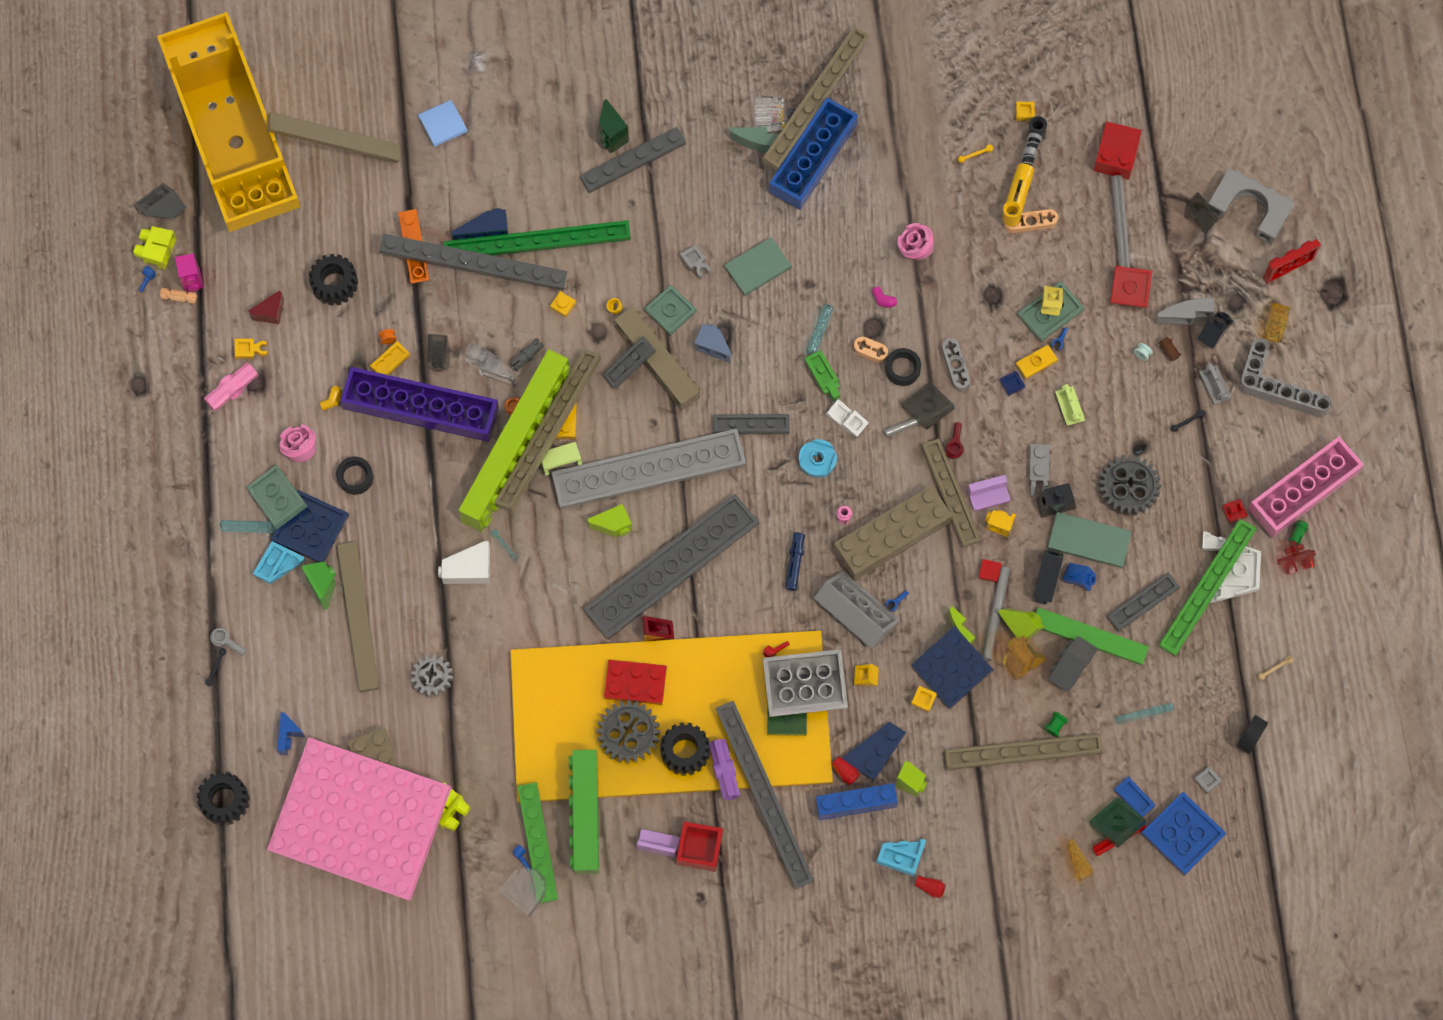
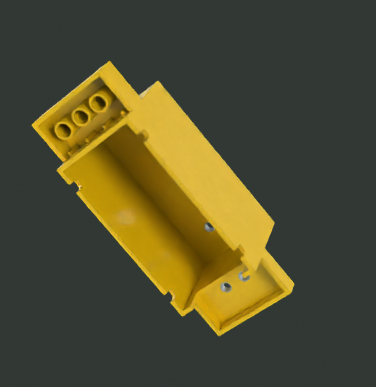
M228 12L158 35L157 38L229 232L300 208L298 197L274 133L267 132V114ZM238 137L243 139L242 146L237 149L230 147L229 143L232 138Z

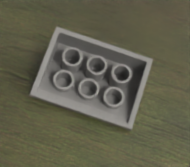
M841 649L762 659L769 717L848 708Z

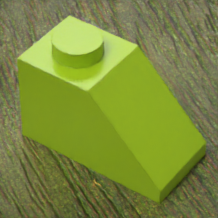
M623 504L587 519L590 529L613 537L625 536L632 530V523Z
M1012 608L1000 609L998 611L1020 643L1029 641L1045 628L1041 617L1032 611Z
M905 760L897 777L895 787L917 797L919 792L923 793L927 782L924 781L926 775Z

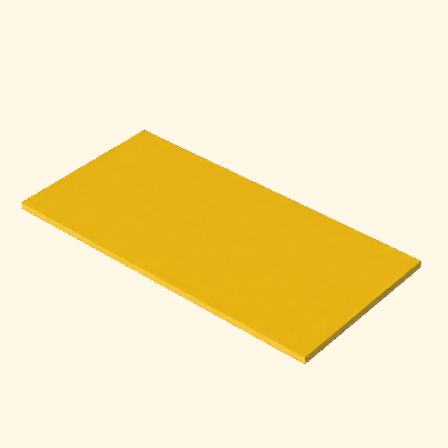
M821 630L511 650L517 803H520L518 786L536 782L541 802L569 800V795H573V790H570L569 775H573V770L569 768V756H572V750L597 751L598 798L721 791L713 768L714 762L711 750L707 764L702 766L701 771H695L694 775H690V773H686V776H682V773L677 775L674 774L673 770L669 771L666 764L664 765L660 752L661 738L663 735L665 736L667 729L671 730L675 724L680 726L682 722H684V725L692 723L694 727L696 725L699 726L700 730H704L709 743L714 740L725 739L730 759L734 763L738 789H751L715 709L733 700L772 787L833 784L827 711L769 717L762 659L766 658L762 653L768 645L774 649L786 641L790 645L777 652L774 657L823 651ZM608 660L667 665L663 705L638 703L639 707L643 704L646 705L645 711L652 709L650 716H657L654 722H659L660 726L656 729L661 732L660 735H656L660 741L657 743L653 742L656 745V750L650 748L651 756L645 753L644 761L640 757L637 758V763L630 759L629 764H627L626 759L619 763V757L611 760L612 753L605 755L607 748L601 749L600 745L603 742H598L597 740L601 735L597 734L596 730L602 729L598 726V722H604L601 719V715L607 716L606 709L608 708L612 711V704L620 707V701L604 699ZM624 715L620 718V721L627 723L631 718ZM636 717L629 731L625 730V738L628 733L632 734V727L639 718ZM640 725L637 727V731L639 732H645L647 730V727L645 725ZM612 732L610 737L617 739L620 737V733ZM625 738L618 745L619 747L623 745ZM689 740L679 741L673 748L675 755L680 758H690L697 751L696 745ZM633 741L627 744L629 749H634L637 746V743Z

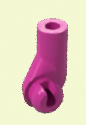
M880 286L872 289V293L879 306L892 308L897 305V299L883 295Z

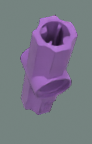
M725 739L714 740L709 745L714 762L713 768L716 779L720 784L724 801L740 797V792L727 742Z

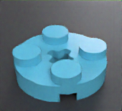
M815 439L808 444H804L799 453L800 468L811 477H827L834 470L837 463V454L833 446L822 439ZM818 454L821 455V459L823 460L815 462L813 456L816 457Z

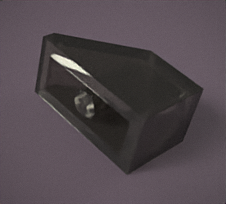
M428 334L427 363L429 369L436 372L448 370L450 357L448 337L446 335Z

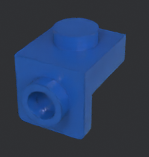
M1069 563L1063 581L1068 584L1082 586L1086 591H1090L1095 584L1096 574L1089 566Z

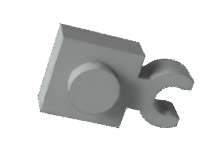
M696 244L680 254L681 259L690 271L697 270L698 278H703L702 270H706L708 274L711 273L709 265L703 264L706 262V258Z

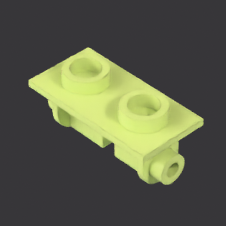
M1066 384L1061 387V390L1055 391L1066 425L1069 426L1085 421L1074 387H1069Z

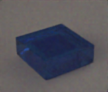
M1017 371L999 380L1008 397L1025 389V384Z

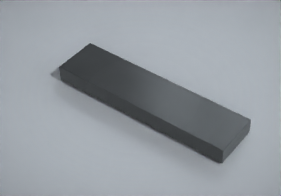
M789 414L714 415V434L732 429H737L738 434H789Z
M1168 572L1108 614L1107 619L1119 632L1179 590L1180 586Z

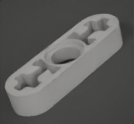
M948 338L942 344V353L951 382L957 391H965L969 387L970 377L958 341ZM948 344L954 347L953 356H951L950 349H946ZM952 361H959L961 367L954 369L950 363ZM960 373L962 381H965L964 385L957 383L959 379L958 374Z

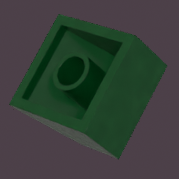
M605 99L599 121V142L604 149H608L610 153H613L629 142L628 126L610 102Z

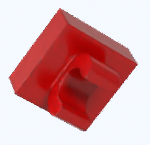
M1241 499L1222 505V510L1229 524L1237 522L1239 519L1243 520L1248 516Z

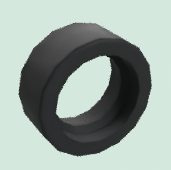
M906 348L896 349L890 353L886 360L885 372L892 383L899 386H908L916 382L920 376L922 365L917 353ZM898 358H907L914 363V371L910 376H898L893 372V362Z
M361 457L346 458L339 464L336 471L339 486L348 494H362L373 483L372 468L368 461ZM351 466H361L366 471V478L363 483L352 486L345 482L344 472Z
M1255 715L1236 747L1250 754L1266 729L1268 722Z

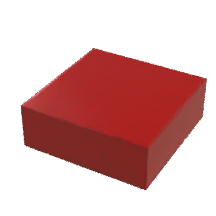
M983 559L978 579L997 583L1002 563Z

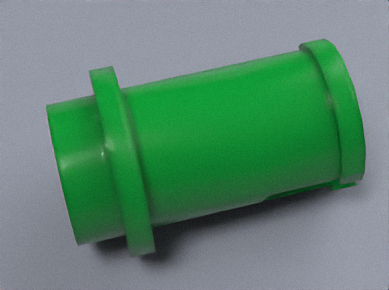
M1301 520L1294 523V530L1288 542L1295 546H1300L1305 532L1309 530L1308 524Z

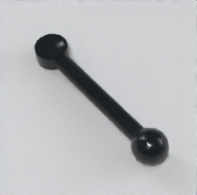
M1199 410L1195 416L1178 425H1172L1171 430L1177 432L1178 428L1197 418H1203L1206 412Z
M224 648L219 650V656L211 675L205 680V684L209 687L213 685L214 675L222 657L226 654Z

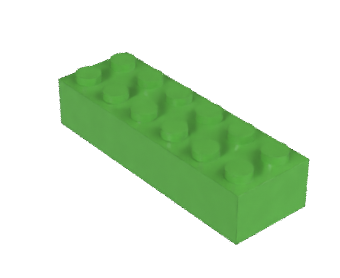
M572 750V756H569V768L573 770V775H569L570 790H573V795H569L570 810H573V815H569L570 829H573V835H570V847L573 849L574 855H570V867L574 869L575 874H599L598 754L596 750Z

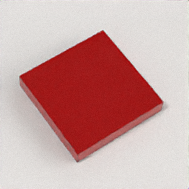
M1115 266L1110 303L1148 308L1153 270Z

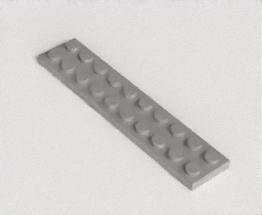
M732 429L553 471L552 477L560 509H565L746 466V461L737 429Z

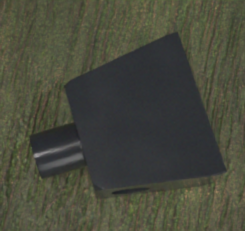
M1069 483L1044 489L1036 499L1041 518L1055 515L1057 512L1063 513L1076 509Z

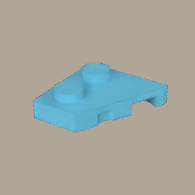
M926 840L883 843L876 864L914 876Z

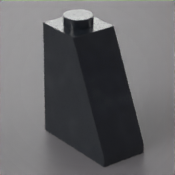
M1044 550L1033 593V598L1036 599L1035 602L1047 605V602L1052 603L1063 562L1062 553Z

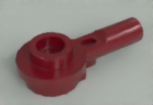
M959 422L954 424L952 439L945 446L946 455L952 459L960 458L964 452L960 441L962 424Z

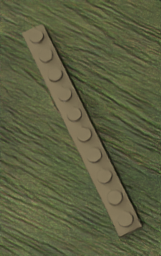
M856 26L853 27L761 161L776 171L778 170L870 35Z
M585 349L582 351L494 502L496 507L511 512L514 511L601 361L600 354Z

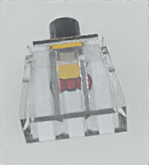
M755 95V127H767V133L782 130L785 127V119L791 118L795 108H784L783 98Z

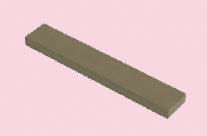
M940 439L921 444L943 502L953 516L952 524L962 548L980 543L981 539Z

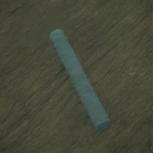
M1169 703L1117 716L1116 722L1117 724H1122L1173 711L1174 705Z

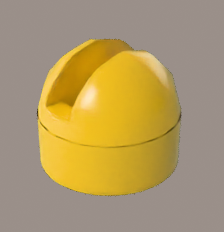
M617 298L610 299L606 305L612 314H619L623 308L621 301Z

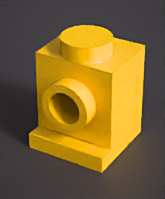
M1002 510L988 511L985 522L988 523L986 529L1008 537L1016 514L1012 513V516H1008Z

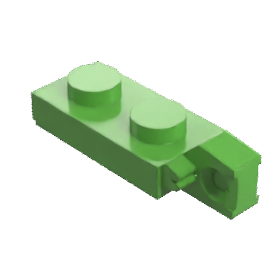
M820 350L805 357L804 361L824 394L829 393L833 402L840 399V393L837 388H840L839 380L823 352Z

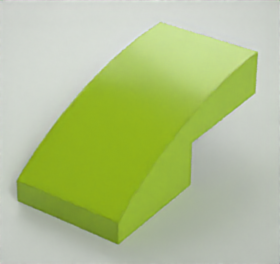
M952 606L948 613L952 627L956 626L967 640L973 644L975 636L964 627L966 618Z

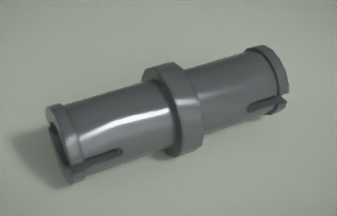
M535 338L526 348H522L520 354L509 362L511 368L515 367L513 370L519 371L526 362H530L533 356L544 347L542 342L538 344L540 341L538 338Z

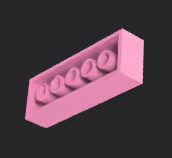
M1337 437L1253 500L1248 510L1267 533L1274 538L1360 473L1364 464L1340 437Z

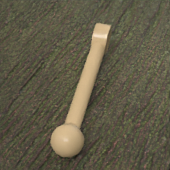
M1287 656L1284 661L1268 671L1259 673L1258 679L1264 680L1268 674L1285 664L1292 663V656Z

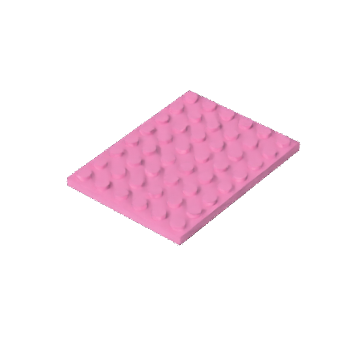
M309 737L267 850L411 901L452 786Z

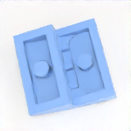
M451 100L418 114L419 120L434 147L468 132Z

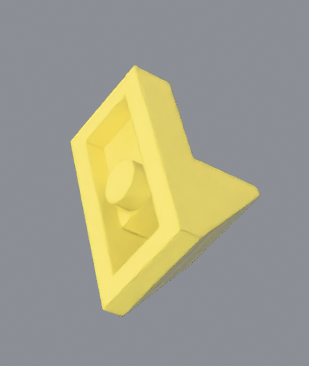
M1044 286L1041 313L1058 316L1060 309H1062L1063 288Z

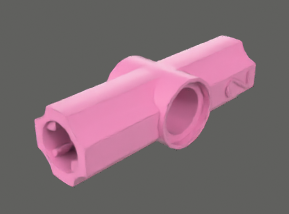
M249 363L244 364L234 374L226 375L219 382V386L204 398L205 402L212 410H218L228 400L235 399L241 395L244 387L258 376V373Z

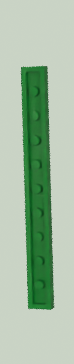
M629 220L443 242L444 246L496 256L631 240Z

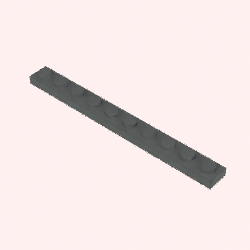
M384 233L379 251L381 254L562 291L564 290L567 271Z
M734 700L715 708L795 890L814 882Z

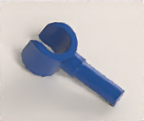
M146 266L142 271V274L146 276L138 290L142 293L147 283L156 276L155 271L150 266Z
M1064 327L1058 339L1052 341V348L1055 343H1059L1061 346L1058 351L1062 350L1063 340L1068 332V328Z
M905 590L895 600H888L886 607L890 603H894L895 607L891 609V612H895L900 601L909 594L908 591Z
M517 845L513 850V855L530 872L532 868L523 857L526 850L522 846Z

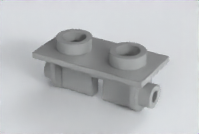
M1208 364L1206 369L1199 371L1214 405L1232 399L1217 365Z

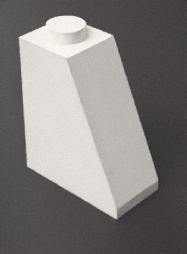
M489 541L481 542L443 559L442 566L438 567V576L442 578L443 584H490Z

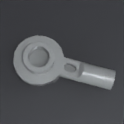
M217 628L212 631L210 639L213 645L217 647L226 645L241 656L245 654L246 649L232 641L226 629Z

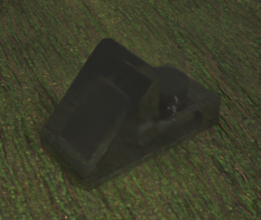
M1196 192L1185 205L1184 217L1193 218L1203 232H1208L1219 220L1199 192Z

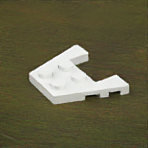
M1203 532L1202 550L1219 551L1226 539ZM1246 546L1210 604L1259 591L1261 551Z

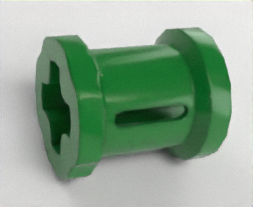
M1054 711L1053 717L1043 729L1057 738L1063 725L1069 721L1065 716Z

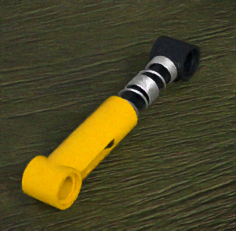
M1035 116L1029 121L1028 142L1023 150L1022 163L1016 167L1008 197L1003 207L1002 220L1007 226H1016L1021 221V214L1034 174L1033 162L1038 155L1037 148L1040 146L1039 143L1045 139L1047 132V121L1041 116ZM1019 192V195H1018V198H1017V202H1015L1017 193Z

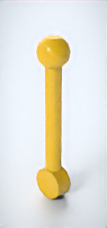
M989 144L985 149L966 156H959L958 162L963 163L966 159L984 152L991 153L993 146Z

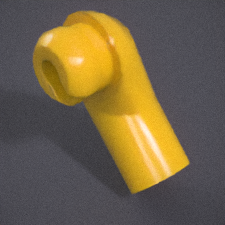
M333 386L330 389L331 392L327 400L319 402L322 411L339 405L342 390L338 386Z

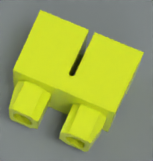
M153 226L151 230L141 229L139 238L141 241H145L146 244L145 246L135 245L134 255L143 259L145 264L151 263L157 265L158 268L166 269L170 253H172L177 239L174 231Z
M452 789L438 827L442 829L447 828L454 832L459 825V821L453 818L454 814L458 812L465 817L471 808L464 801L463 796Z

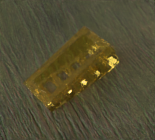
M1071 838L1066 845L1077 880L1081 883L1092 876L1094 870Z

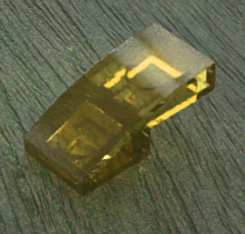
M1272 302L1263 334L1264 339L1278 343L1282 342L1290 307Z

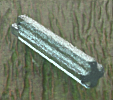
M823 305L806 350L808 355L818 351L833 311V306Z
M222 520L220 523L221 531L274 533L276 530L272 522Z

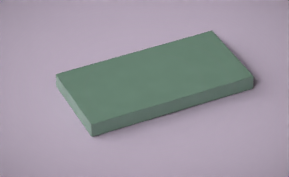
M1057 512L1048 550L1123 568L1132 531Z

